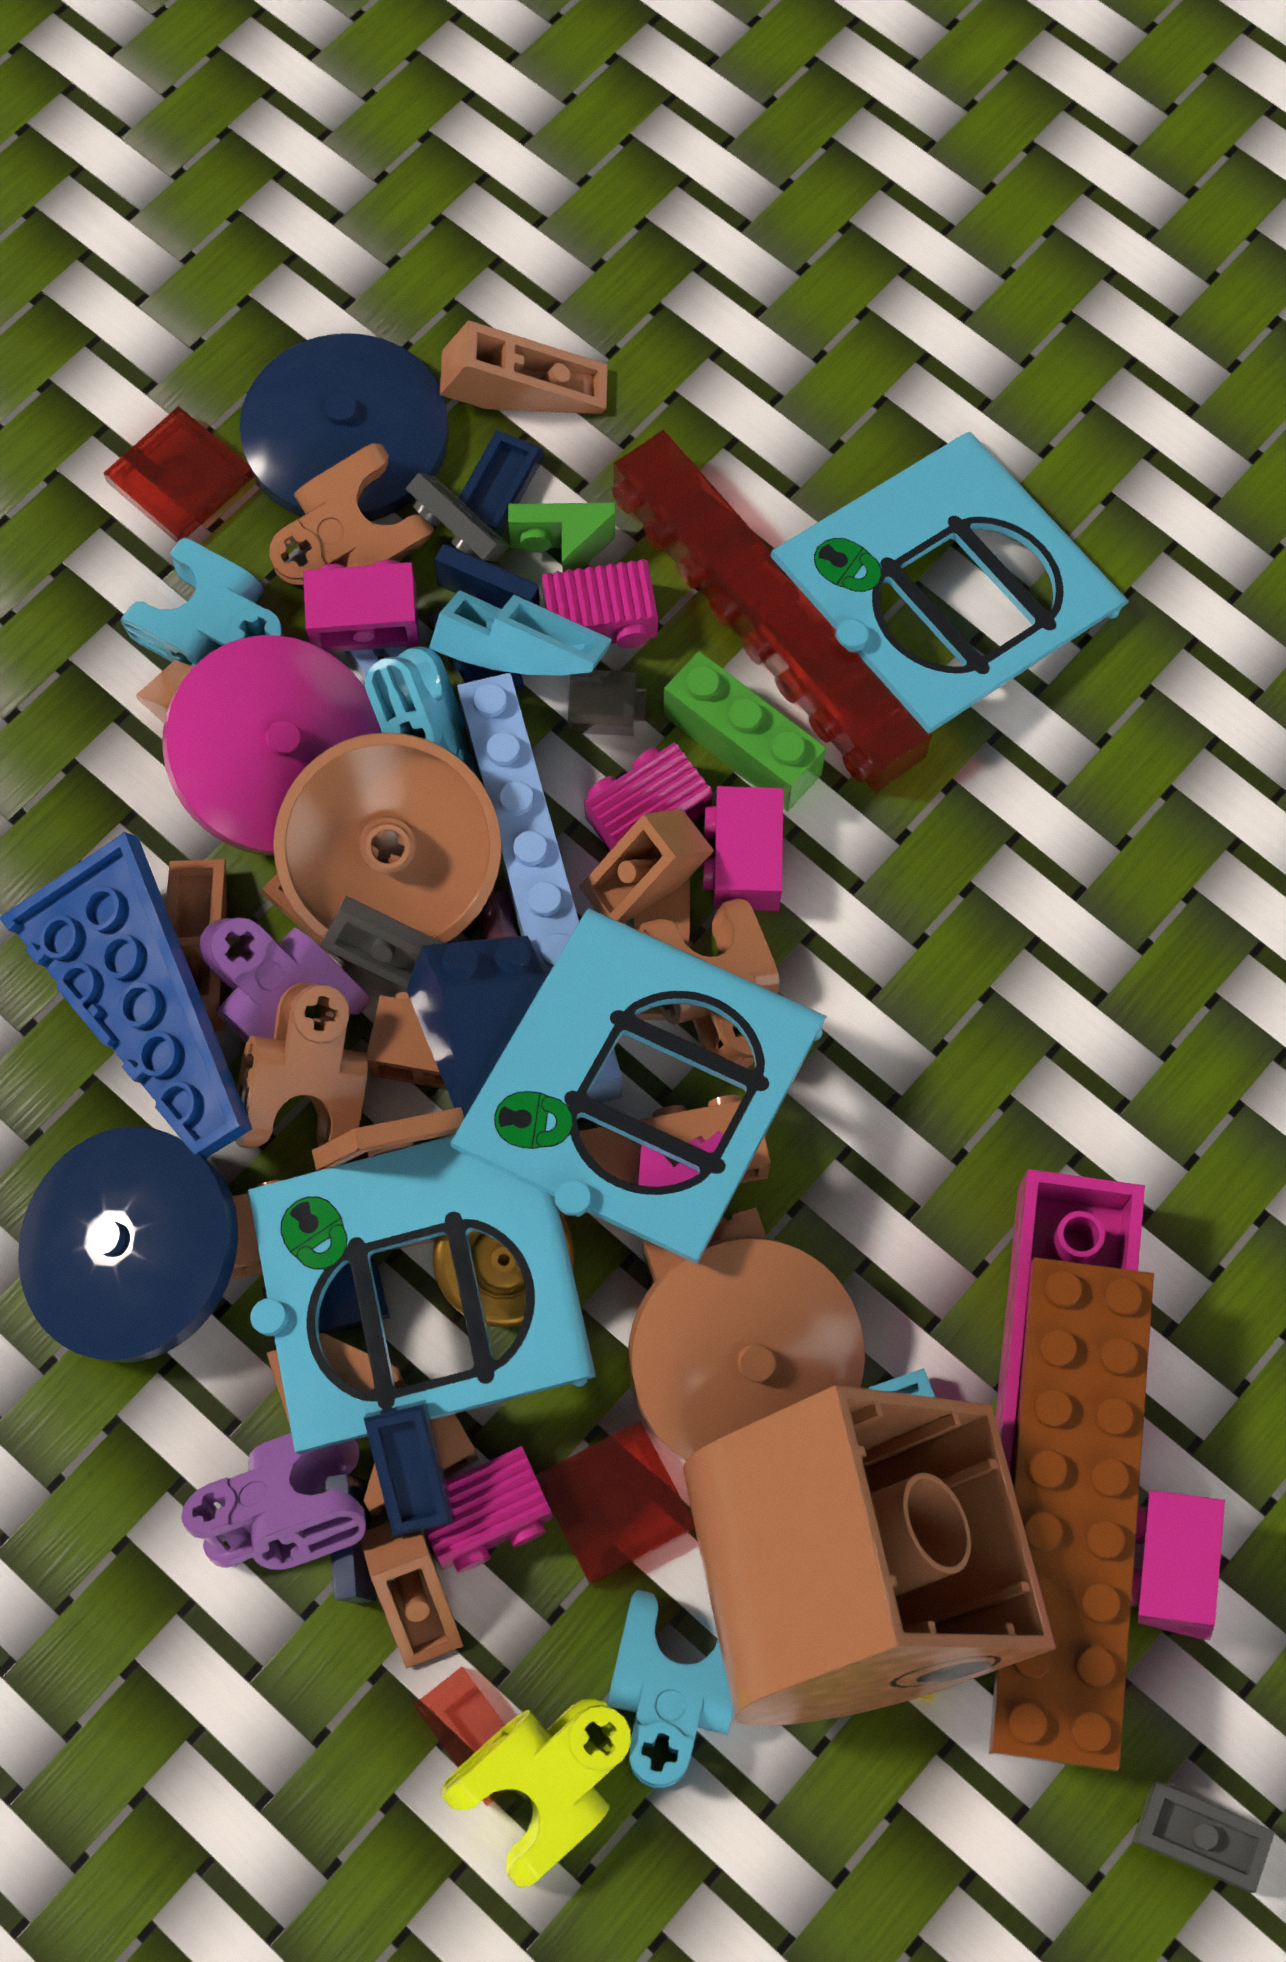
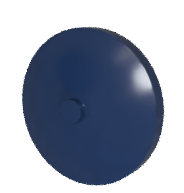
M340 333L320 336L301 342L278 355L259 373L247 392L240 416V437L247 465L256 483L275 503L299 517L306 515L294 496L301 486L360 449L372 443L382 444L389 454L386 471L380 478L364 488L358 502V507L363 516L369 521H375L401 510L416 499L405 488L418 473L437 475L447 451L449 425L444 396L440 395V386L430 370L415 355L401 346L382 338L356 333Z
M122 1127L101 1132L77 1144L52 1166L40 1182L28 1205L20 1232L18 1248L20 1280L25 1298L34 1317L42 1328L62 1346L80 1355L98 1360L117 1363L138 1362L157 1357L179 1346L191 1337L210 1317L222 1299L230 1281L238 1245V1222L233 1197L227 1182L213 1161L201 1154L194 1155L181 1138L170 1133L147 1127Z

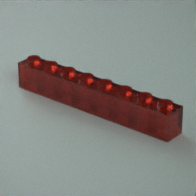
M662 430L613 463L614 486L612 487V494L619 507L627 514L633 512L644 524L645 534L651 544L657 550L663 551L665 549L676 562L679 575L690 588L695 589L698 587L709 600L708 604L715 618L725 627L731 625L742 638V646L750 659L757 665L764 663L775 676L776 686L782 696L791 704L797 702L809 716L808 720L815 734L825 743L831 741L843 755L842 760L846 769L858 782L865 781L875 793H878L926 758L932 736L931 733L928 734L856 652H849L838 642L835 637L836 629L770 557L771 551L665 430Z

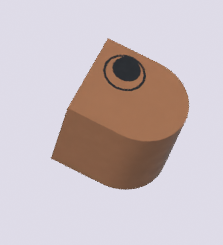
M835 1385L709 1443L689 1457L683 1466V1474L735 1720L741 1724L752 1726L790 1725L827 1720L880 1709L943 1690L1056 1649L991 1404Z

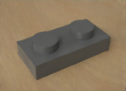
M418 473L405 488L417 499L413 507L423 518L437 527L442 522L456 535L452 543L458 550L482 560L497 562L510 547L502 537L434 475Z
M346 896L320 947L407 989L422 946L441 944L442 942Z
M1155 1781L1151 1784L1132 1843L1246 1892L1256 1893L1275 1831Z

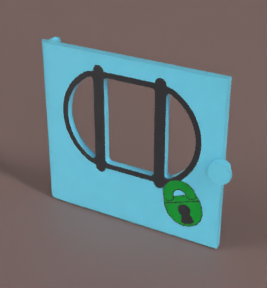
M972 432L959 436L773 549L770 555L836 629L835 637L838 642L849 652H856L928 734L1106 617L1110 619L1116 618L1121 608L1129 603V600ZM971 529L990 530L1007 535L1025 545L1038 557L1044 565L1052 584L1053 602L1051 610H1045ZM949 539H953L1032 624L1031 627L985 656L980 655L902 569ZM883 583H888L963 666H945L924 660L907 650L896 640L888 629L881 612L880 592Z
M589 908L576 926L453 1137L451 1147L554 1196L555 1205L564 1214L579 1217L588 1212L688 1261L698 1264L812 1044L821 1038L822 1026L827 1016ZM666 1004H690L712 1010L730 1021L744 1036L752 1051L755 1068H745L637 1018L636 1015L653 1007ZM621 1036H629L745 1090L746 1093L714 1152L708 1153L588 1096ZM581 1117L586 1118L698 1171L699 1174L677 1184L659 1187L641 1186L623 1181L604 1170L590 1156L581 1140L577 1119Z
M455 1135L249 1189V1199L267 1293V1299L259 1301L253 1307L250 1321L259 1333L266 1336H274L295 1452L301 1454L368 1436L363 1418L367 1413L426 1400L430 1420L567 1384L581 1387L588 1382L587 1379L595 1378L596 1373L559 1209L555 1205V1197L452 1148L451 1141ZM472 1230L483 1233L501 1243L515 1258L525 1283L526 1307L522 1325L511 1346L497 1360L493 1358L468 1240V1234ZM447 1235L474 1366L467 1371L396 1388L370 1258L377 1252ZM347 1263H350L374 1382V1389L370 1393L347 1384L335 1373L323 1353L319 1339L318 1319L323 1297L333 1278Z

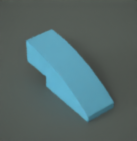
M459 590L440 612L429 649L459 661L492 670L525 675L562 676L592 672L609 649L612 639L516 595H513L506 605L500 609Z

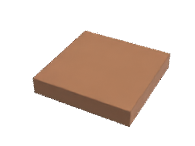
M462 1107L354 1128L312 1150L316 1170L332 1168L455 1135L464 1120Z

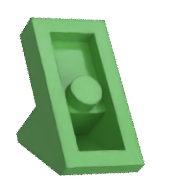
M615 503L508 504L510 547L522 548L528 552H544L550 548H562V573L566 570L583 569L615 539Z

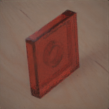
M179 406L103 472L109 485L176 543L180 539L187 538L254 477L252 469L248 464Z
M641 1421L535 1475L545 1499L589 1586L695 1530L694 1522Z

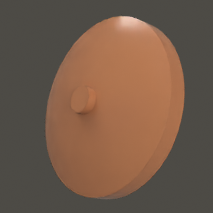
M380 732L356 736L328 748L313 759L296 777L287 791L276 820L274 858L280 884L290 905L301 920L323 939L346 896H349L442 943H447L467 928L486 904L498 875L501 859V836L492 801L481 781L467 764L446 748L430 740L404 733Z
M749 1236L731 1237L710 1242L698 1264L680 1257L664 1270L652 1284L637 1310L628 1345L629 1379L637 1406L655 1435L685 1461L709 1443L832 1386L840 1385L860 1388L865 1363L864 1338L858 1313L844 1286L835 1275L821 1262L798 1248L776 1240Z

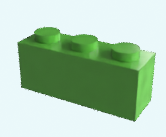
M698 651L664 688L663 717L754 787L783 788V809L786 812L797 803L822 775L826 747L702 652Z

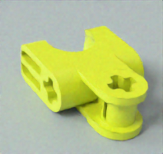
M594 1698L580 1700L570 1706L547 1729L544 1728L530 1710H526L509 1721L444 1781L441 1798L450 1808L469 1810L476 1807L483 1799L496 1791L515 1789L527 1794L532 1805V1818L526 1833L511 1847L506 1856V1874L516 1887L531 1886L585 1838L608 1813L610 1809L609 1804L594 1786L619 1764L628 1753L631 1743L630 1727L620 1713L607 1706L605 1701ZM591 1722H595L598 1726L603 1727L601 1731L606 1739L598 1747L591 1741H588V1733L584 1730Z

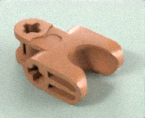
M372 443L311 479L295 492L294 496L306 515L282 528L274 535L270 544V559L276 574L283 582L292 586H304L303 571L318 570L320 567L328 564L357 567L370 566L382 560L399 561L429 542L436 529L433 524L421 515L409 516L394 525H378L366 519L358 507L359 498L364 488L380 478L386 471L389 454L382 444ZM293 545H296L300 551L309 548L310 550L306 553L308 563L302 567H299L295 561L286 564L285 562L289 559L287 549Z
M737 898L723 902L717 910L712 921V934L718 949L717 956L714 957L702 956L689 948L679 934L677 926L670 920L657 919L645 922L639 928L640 932L775 993L779 991V974L753 908L744 899ZM666 1004L659 1006L664 1018L672 1025L692 1020L702 1048L745 1068H749L753 1064L754 1057L748 1042L741 1032L723 1016L704 1007L690 1004ZM722 1042L724 1045L720 1048L719 1044Z
M300 982L289 987L282 994L277 1007L274 1038L250 1036L247 1040L242 1056L237 1090L252 1130L235 1140L239 1147L257 1148L266 1143L273 1132V1123L278 1110L290 1098L299 1095L307 1096L317 1112L316 1139L318 1146L354 1128H359L368 1063L366 1054L363 1051L344 1048L349 1020V1006L344 995L336 988L312 982ZM306 1007H321L320 1018L305 1017Z

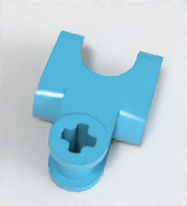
M186 538L180 539L169 554L172 557L177 575L185 583L195 588L191 599L179 608L158 609L145 602L137 601L128 608L121 618V623L126 632L139 645L170 662L177 660L195 666L212 651L238 639L262 635L283 636V629L278 617L270 610L256 604L264 593L261 583L247 570Z
M413 647L405 650L398 657L383 658L373 664L365 676V689L381 731L404 733L430 740L455 754L467 764L480 780L471 751L468 752L461 735L464 728L463 715L441 657L429 648Z
M638 1589L631 1597L607 1706L637 1713L629 1746L631 1770L642 1784L651 1788L664 1789L676 1784L685 1775L691 1759L697 1728L727 1735L733 1707L719 1640L715 1649L699 1663L685 1665L671 1661L663 1655L655 1637L658 1602L653 1593ZM657 1738L668 1740V1751L677 1755L676 1763L666 1762L662 1772L651 1770V1759L641 1755L643 1747H654Z

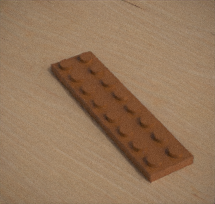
M1035 1257L1031 1262L1012 1484L1056 1649L996 1670L989 1754L1111 1771L1119 1770L1154 1273Z

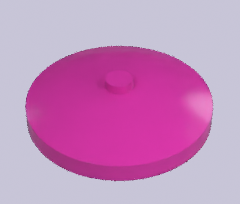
M275 635L252 636L238 639L212 651L199 661L180 683L171 699L164 721L162 736L163 757L168 778L176 796L189 815L203 829L215 838L237 849L254 854L274 856V832L278 813L287 791L302 770L318 755L344 740L382 731L365 687L356 675L335 656L320 647L296 638Z

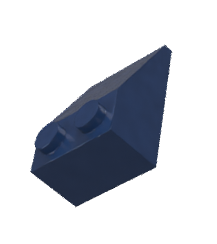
M528 935L423 945L406 991L454 1108L462 1107L464 1119L546 980V975Z

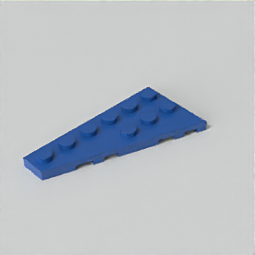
M123 832L0 917V921L9 931L15 932L26 944L27 948L25 951L33 961L44 966L55 979L57 990L101 1043L106 1047L112 1048L124 1063L122 1068L134 1082L141 1083L156 1101L155 1108L194 1155L201 1154L209 1157L252 1130L249 1118L137 836Z

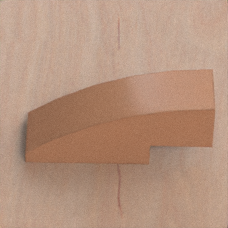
M225 859L170 861L166 909L214 1031H225L226 1023L219 1017L216 1009L227 999V985L202 960L199 942L203 931L215 920L228 918Z

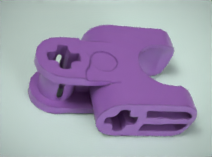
M240 917L233 919L225 918L215 920L208 925L200 937L199 951L202 960L233 991L216 1009V1012L245 1043L250 1036L274 1038L275 1020L280 998L289 987L300 982H312L336 988L344 995L349 1006V1014L359 1015L369 1004V997L366 992L313 939L297 928H293L277 944L261 926L252 920ZM226 936H240L241 940L237 944L238 950L242 953L240 957L225 955L230 948L229 943L225 940Z
M292 1433L267 1441L255 1447L249 1454L248 1472L207 1484L188 1498L181 1515L183 1526L193 1537L204 1539L203 1548L205 1555L214 1565L223 1568L237 1566L247 1559L254 1558L262 1567L282 1570L355 1545L363 1538L366 1529L363 1507L356 1499L343 1490L330 1489L323 1493H320V1491L326 1486L325 1481H327V1477L350 1474L357 1466L359 1458L358 1439L301 1454L295 1452ZM215 1502L221 1505L219 1509L215 1506ZM227 1541L230 1547H225V1545L222 1542Z

